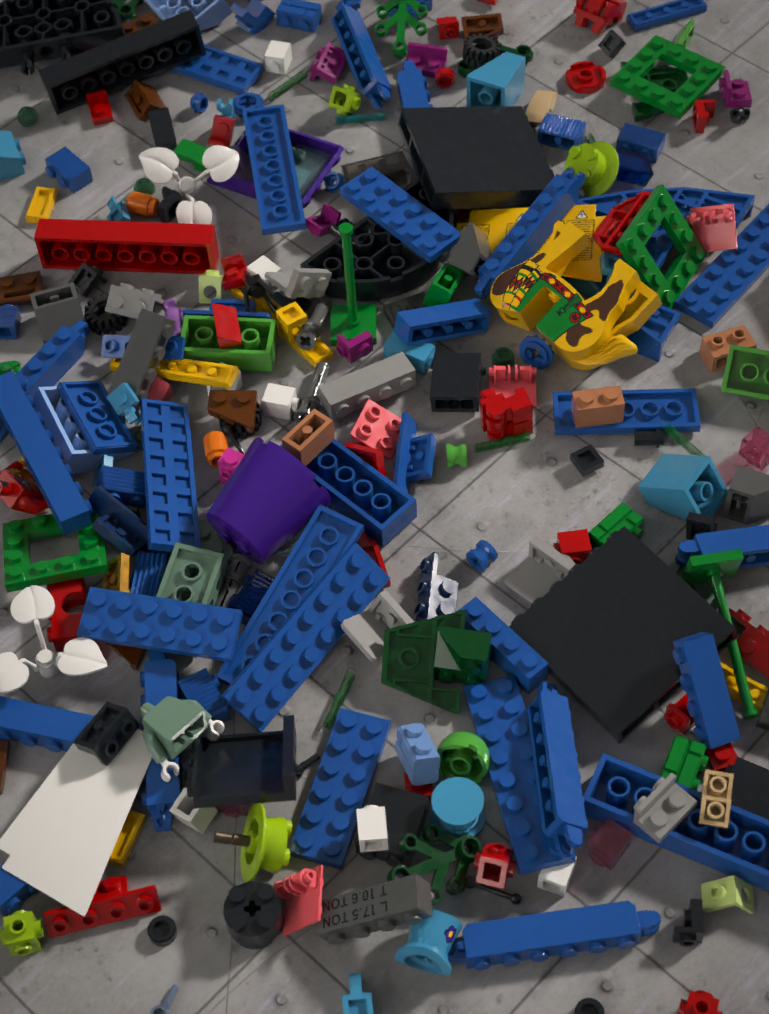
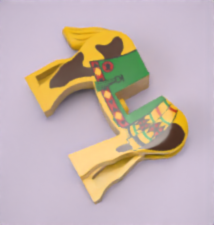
M558 220L554 224L550 239L541 248L539 253L527 261L506 270L495 279L490 292L492 304L506 323L530 332L537 327L542 337L545 338V342L552 345L551 349L574 369L591 370L623 357L635 355L638 352V348L626 337L638 331L662 305L659 295L641 282L635 269L619 258L614 264L612 275L605 287L593 297L584 300L561 276L568 263L591 243L586 233L570 221L564 225ZM636 289L634 295L629 299V297L631 296V294H632V293L634 292V290Z

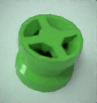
M460 443L458 446L446 444L447 468H453L454 465L467 467L466 443Z

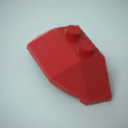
M641 191L637 193L636 197L629 198L611 209L592 235L602 251L622 255L616 243L651 192Z

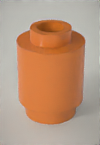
M136 191L127 196L126 206L129 212L147 217L156 216L158 213L157 206L160 202L155 196Z
M214 430L203 437L206 460L212 467H219L218 460L228 448V442L225 433Z

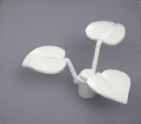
M221 145L211 146L204 152L202 157V163L207 170L194 179L189 176L180 179L175 171L179 165V159L173 151L163 147H155L139 154L143 170L152 182L164 184L171 180L172 174L175 176V182H177L176 191L181 196L190 200V202H180L176 208L177 221L184 224H211L212 211L210 207L203 201L194 202L191 193L195 190L196 183L206 174L210 173L212 180L215 182H224L233 176L239 164V154L237 151Z
M32 585L23 589L13 599L10 611L13 618L21 624H28L34 621L42 650L35 658L36 664L25 658L18 661L17 656L12 652L0 654V693L13 692L24 686L29 677L27 666L33 668L34 672L39 671L44 678H53L59 671L68 676L88 675L103 670L108 666L98 645L92 639L86 637H78L67 642L64 652H59L57 657L53 651L47 650L39 620L48 619L53 615L55 602L52 595L41 586Z

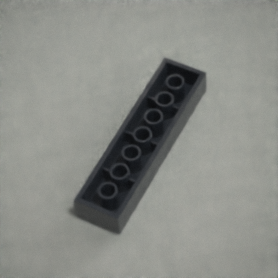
M188 10L40 69L38 72L56 115L88 103L86 95L89 93L106 90L108 95L132 85L135 79L143 81L206 55L199 25L192 12Z

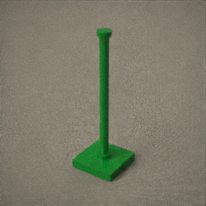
M342 223L338 229L339 234L342 236L347 305H331V346L337 345V335L340 333L349 341L366 330L372 335L373 344H377L376 304H356L351 240L353 226L350 223Z
M742 549L690 556L683 571L682 579L687 584L711 581L718 612L732 624L721 579L735 577L744 559ZM735 639L727 648L744 710L742 717L743 719H752L758 717L759 713L757 709H754L737 639Z

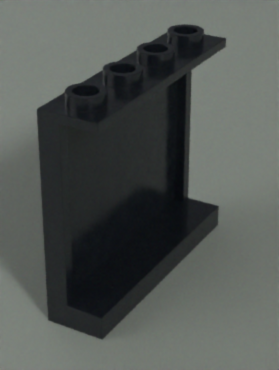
M294 715L283 716L282 731L221 735L216 741L203 737L202 733L192 742L193 749H190L191 765L188 767L187 795L188 798L193 797L194 809L296 800L297 737Z

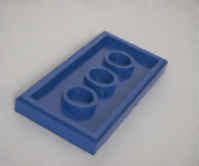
M101 380L58 383L56 389L93 455L136 452L138 445L123 418L118 416L107 399L108 392Z

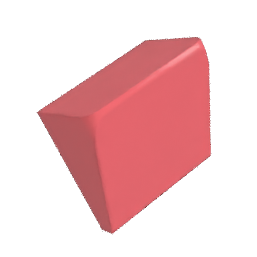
M156 376L148 391V399L168 401L173 396L172 387L165 380Z

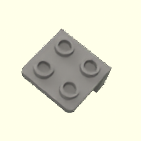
M294 268L292 273L266 272L264 277L270 281V285L284 291V295L291 299H297V297L313 299V297L323 298L332 273L327 269Z
M120 283V286L111 285L105 311L138 319L141 308L153 311L154 304L163 305L165 300L161 299L162 295L154 293L153 290L146 288L139 290L133 288L134 286Z
M535 536L529 542V556L505 578L504 585L531 605L534 600L546 595L555 582L562 581L576 564L568 555H563L554 549L551 543Z
M384 590L377 595L368 610L344 620L341 628L370 661L375 662L383 658L385 630L413 623L414 621L393 597Z

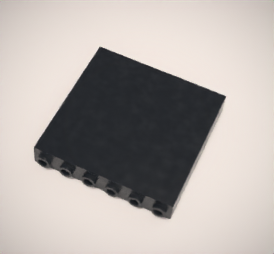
M521 106L401 109L398 127L431 210L530 207L554 178L553 170L550 169L547 157L543 154L540 142L537 141L534 129L531 128L528 117Z
M625 526L619 531L611 533L601 547L594 548L585 561L573 566L569 574L562 581L555 582L546 595L534 600L530 608L523 615H517L509 626L549 663L548 673L619 744L682 688L680 683V675H682L680 667L673 657V649H675L673 641L700 632L711 633L714 636L719 655L737 639L736 627Z

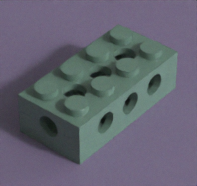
M176 542L156 597L180 601L186 600L187 602L215 606L229 567L225 555Z

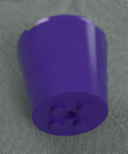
M255 438L206 513L207 521L223 542L230 544L239 554L248 557L258 564H264L307 526L319 505L328 508L332 502L327 489L324 486L318 487L313 481L316 476L301 461L271 441L264 444L262 438Z

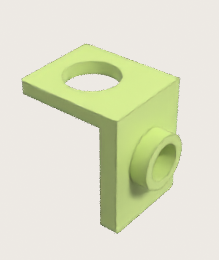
M211 269L206 270V273L199 276V303L211 304V299L207 298L204 294V289L207 286H213L217 291L215 298L212 299H222L224 273Z
M735 875L701 884L704 912L708 913L736 905L750 914L755 913L753 886ZM742 888L747 895V903L743 900Z

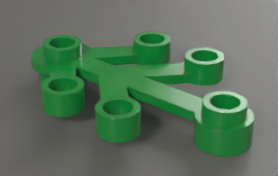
M391 0L386 5H379L376 8L377 17L385 19L388 17L389 12L399 5L398 11L386 22L375 25L376 35L383 37L397 23L396 41L392 45V52L394 57L398 59H403L407 56V43L405 42L406 22L415 30L416 35L424 36L427 33L426 24L418 22L407 12V5H409L416 11L417 17H427V6L419 4L416 0Z

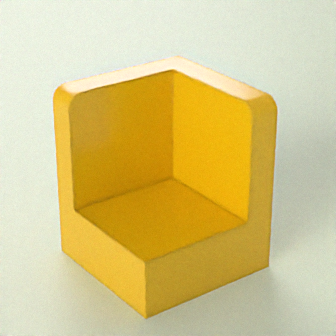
M296 301L276 310L278 330L290 343L293 341L292 329L308 321L307 315Z

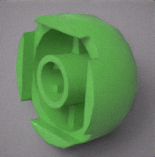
M458 731L449 734L441 741L437 749L441 758L440 768H438L439 775L444 779L446 776L449 778L464 777L479 784L482 778L486 776L490 765L489 749L483 739L467 731Z

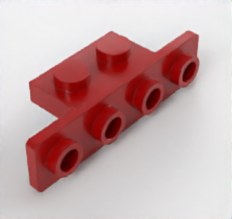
M729 608L730 615L746 627L737 639L741 657L769 679V631L760 624L757 628L749 622L752 618L740 608L737 612Z
M123 875L109 877L99 882L86 916H82L65 906L45 911L43 919L48 936L53 938L159 912L162 908L155 885L129 891L127 876Z

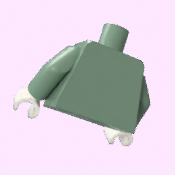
M168 696L156 706L148 702L143 704L139 711L140 717L143 718L144 730L142 736L146 747L157 764L160 763L163 767L161 778L165 782L171 780L166 770H172L176 777L179 774V766L174 762H169L168 757L174 759L205 730L207 738L211 741H216L219 737L218 733L222 734L225 729L224 723L220 720L212 721V716L196 700L177 699Z

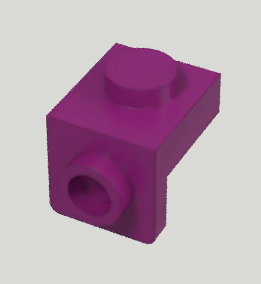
M324 204L320 215L305 219L306 228L318 237L330 234L331 226L335 225L336 222L339 223L341 212L329 204Z
M366 330L348 341L340 333L337 335V352L341 357H345L350 363H353L373 351V337Z

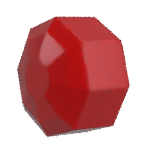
M440 68L435 73L436 85L441 89L450 88L455 83L454 71L449 68Z

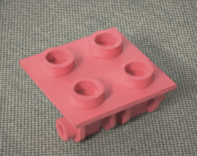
M734 203L690 208L691 214L686 218L687 223L692 225V231L705 252L738 249Z
M494 365V367H489V388H493L496 395L503 393L504 397L507 398L515 395L514 390L524 387L533 407H537L536 367H532V365L520 366V369H518L517 365H515V369H510V365H508V369H506V366Z
M368 399L349 434L352 436L351 441L354 444L380 449L383 451V456L391 460L399 440L401 418Z
M323 865L313 869H302L300 873H294L286 877L284 881L274 883L273 888L279 898L285 900L283 936H287L321 920L322 887L324 884Z

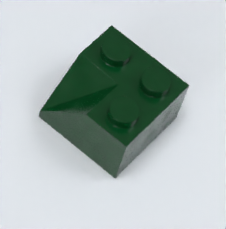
M439 626L434 662V680H439L445 684L460 683L466 685H481V682H487L491 663L492 633Z

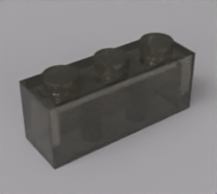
M403 151L341 165L344 185L370 167L375 168L398 186L411 183L410 166Z

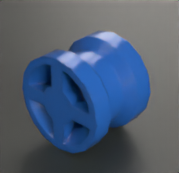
M480 540L476 544L475 549H471L466 553V559L469 564L479 572H484L488 568V563L494 562L498 558L495 548L485 540Z

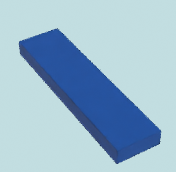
M675 0L628 14L626 21L634 32H638L706 12L707 4L703 0Z

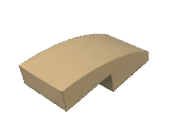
M536 91L525 113L530 125L540 126L546 113L553 112L558 95L557 92Z
M705 769L699 824L728 829L734 774Z

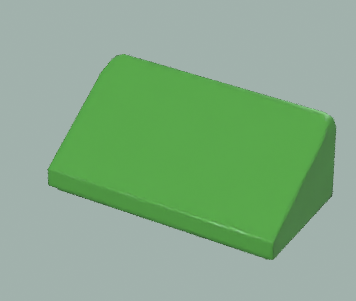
M691 19L678 32L673 43L687 48L694 36V19Z

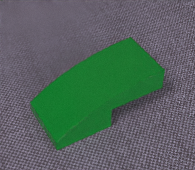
M182 139L173 151L178 159L192 163L194 170L201 172L207 170L202 163V157L207 148L195 142Z

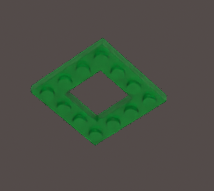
M655 35L610 79V86L681 119L694 105V101L699 100L723 75L726 66ZM661 60L692 74L675 92L644 79Z
M664 185L655 187L616 243L629 266L637 271L641 282L659 295L662 306L670 309L707 255ZM660 223L679 251L678 256L665 275L662 274L645 247V244Z
M93 511L90 514L92 524L75 531L78 532L80 554L67 555L47 561L42 560L32 564L30 541L63 535L53 514L37 515L33 518L3 523L4 582L7 593L23 590L32 585L43 586L109 572L105 539L92 528L94 522L101 516Z

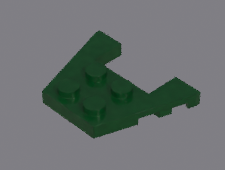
M625 61L621 62V64H620V69H621L627 62H625ZM659 66L658 69L653 68L644 78L675 92L688 79L686 71L679 68ZM645 102L632 103L631 110L635 122L665 113Z
M459 610L420 622L417 621L386 629L384 632L381 684L451 713L459 714L461 689L434 688L436 635L439 626L465 629L466 610Z

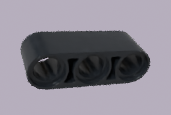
M168 107L148 110L155 146L174 151L177 147V141Z

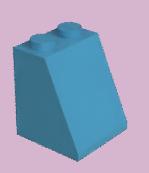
M505 52L467 75V107L514 106L525 87L526 57Z
M0 131V181L25 174L23 165L27 163L23 152L19 153V151H22L18 138H13L11 131Z
M662 454L638 486L647 505L685 521L689 512L712 517L728 494V490L710 456Z

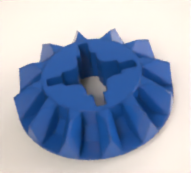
M243 93L233 99L234 113L238 114L240 118L243 117L242 110L265 107L263 98L255 93Z
M537 334L532 337L528 335L519 345V353L522 360L528 366L532 365V367H536L539 370L548 368L554 361L553 357L555 355V352L551 350L552 345L547 344L545 338L540 339ZM536 348H539L540 354L535 356Z

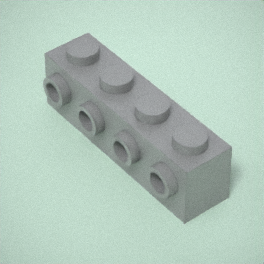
M402 351L318 386L320 402L330 418L335 420L364 408L368 399L378 402L416 386V370Z

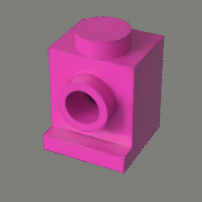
M229 447L225 450L218 460L220 471L218 482L225 485L244 454Z

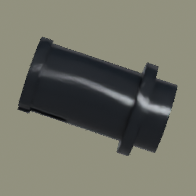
M656 428V431L634 430V446L656 445V448H659V445H664V431H659V428Z

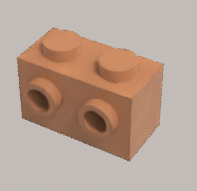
M745 325L729 328L726 331L709 334L701 338L699 354L711 373L725 369L730 344L756 348L757 344Z
M620 385L588 390L582 389L572 392L571 412L575 428L623 422L625 401Z
M313 409L281 439L283 449L307 466L335 439L333 420L318 410Z

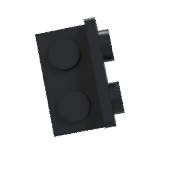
M106 702L73 743L79 750L95 755L103 765L108 766L137 731L140 724L128 708Z

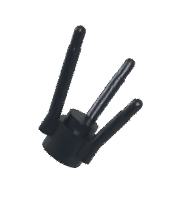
M259 274L246 278L244 282L245 287L241 289L244 295L245 312H249L250 295L254 298L263 297L276 315L277 308L265 292L266 290L271 295H274L275 292L261 279Z

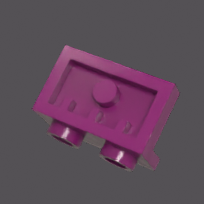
M328 42L324 49L320 47L315 57L318 61L314 60L309 69V72L312 73L309 80L313 82L317 75L335 85L347 58L342 49Z
M409 42L405 61L413 60L416 69L421 68L422 76L435 78V73L440 68H446L448 64L447 48Z
M724 70L723 77L719 78V90H721V100H724L725 107L751 108L752 98L748 81L742 79L730 81L728 70Z

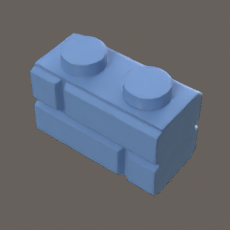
M411 723L398 727L395 751L411 784L417 786L437 782L441 758L424 725L421 723Z

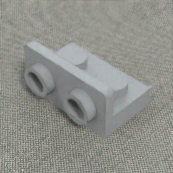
M673 773L666 779L661 777L653 786V792L648 797L642 796L633 808L635 810L633 822L659 844L697 805V800L675 783L677 776Z

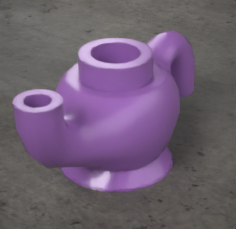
M174 297L165 300L162 307L165 317L175 321L172 336H181L184 321L182 306L180 309L174 308L177 305Z

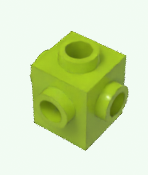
M343 84L342 88L333 86L328 106L336 108V113L347 116L348 112L355 114L361 104V94L354 92L355 87Z
M20 910L13 912L10 916L3 917L4 928H0V939L2 946L6 945L13 957L42 951L40 938L44 937L43 925L41 920L36 919L32 911Z

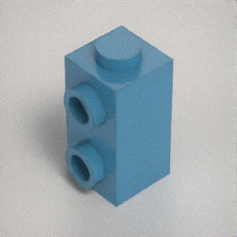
M393 330L383 345L384 359L403 351L415 368L416 373L425 376L429 369H433L435 345L429 342L406 346Z

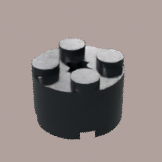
M250 881L234 886L229 890L224 902L223 915L230 936L247 949H261L270 945L278 934L280 935L284 925L280 898L272 885Z

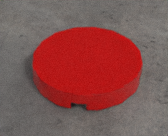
M591 61L574 63L566 71V85L569 89L581 94L598 92L606 83V71L602 66H596Z

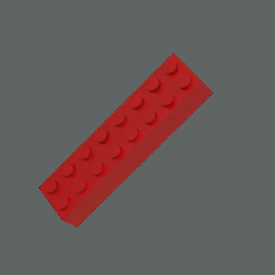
M39 218L34 236L43 269L78 270L81 264L85 263L89 267L94 264L102 271L202 275L206 273V270H217L220 257L215 225Z

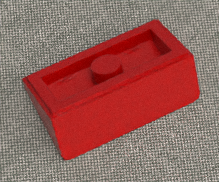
M212 303L219 348L242 345L236 308Z

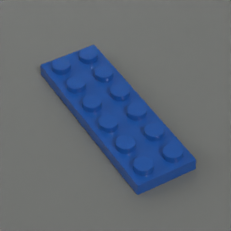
M370 167L339 188L342 197L429 263H432L457 245L460 239V231L373 167Z
M696 388L622 390L625 401L623 422L575 428L571 412L573 391L553 392L552 394L555 435L634 433V430L656 431V428L666 433L664 427L668 423L679 432H700L701 424Z
M90 587L77 636L86 637L98 642L231 662L243 613L239 609Z
M344 708L339 709L289 847L290 856L343 870L358 826L356 809H362L365 805L391 729V720Z

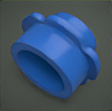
M196 93L191 97L190 106L195 113L198 111L204 112L207 109L209 102L207 96H204L203 93Z
M330 172L324 178V185L328 188L329 192L336 193L344 185V177L341 173Z

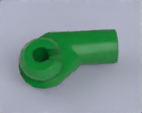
M18 361L0 363V375L13 371L16 375L21 369V364Z

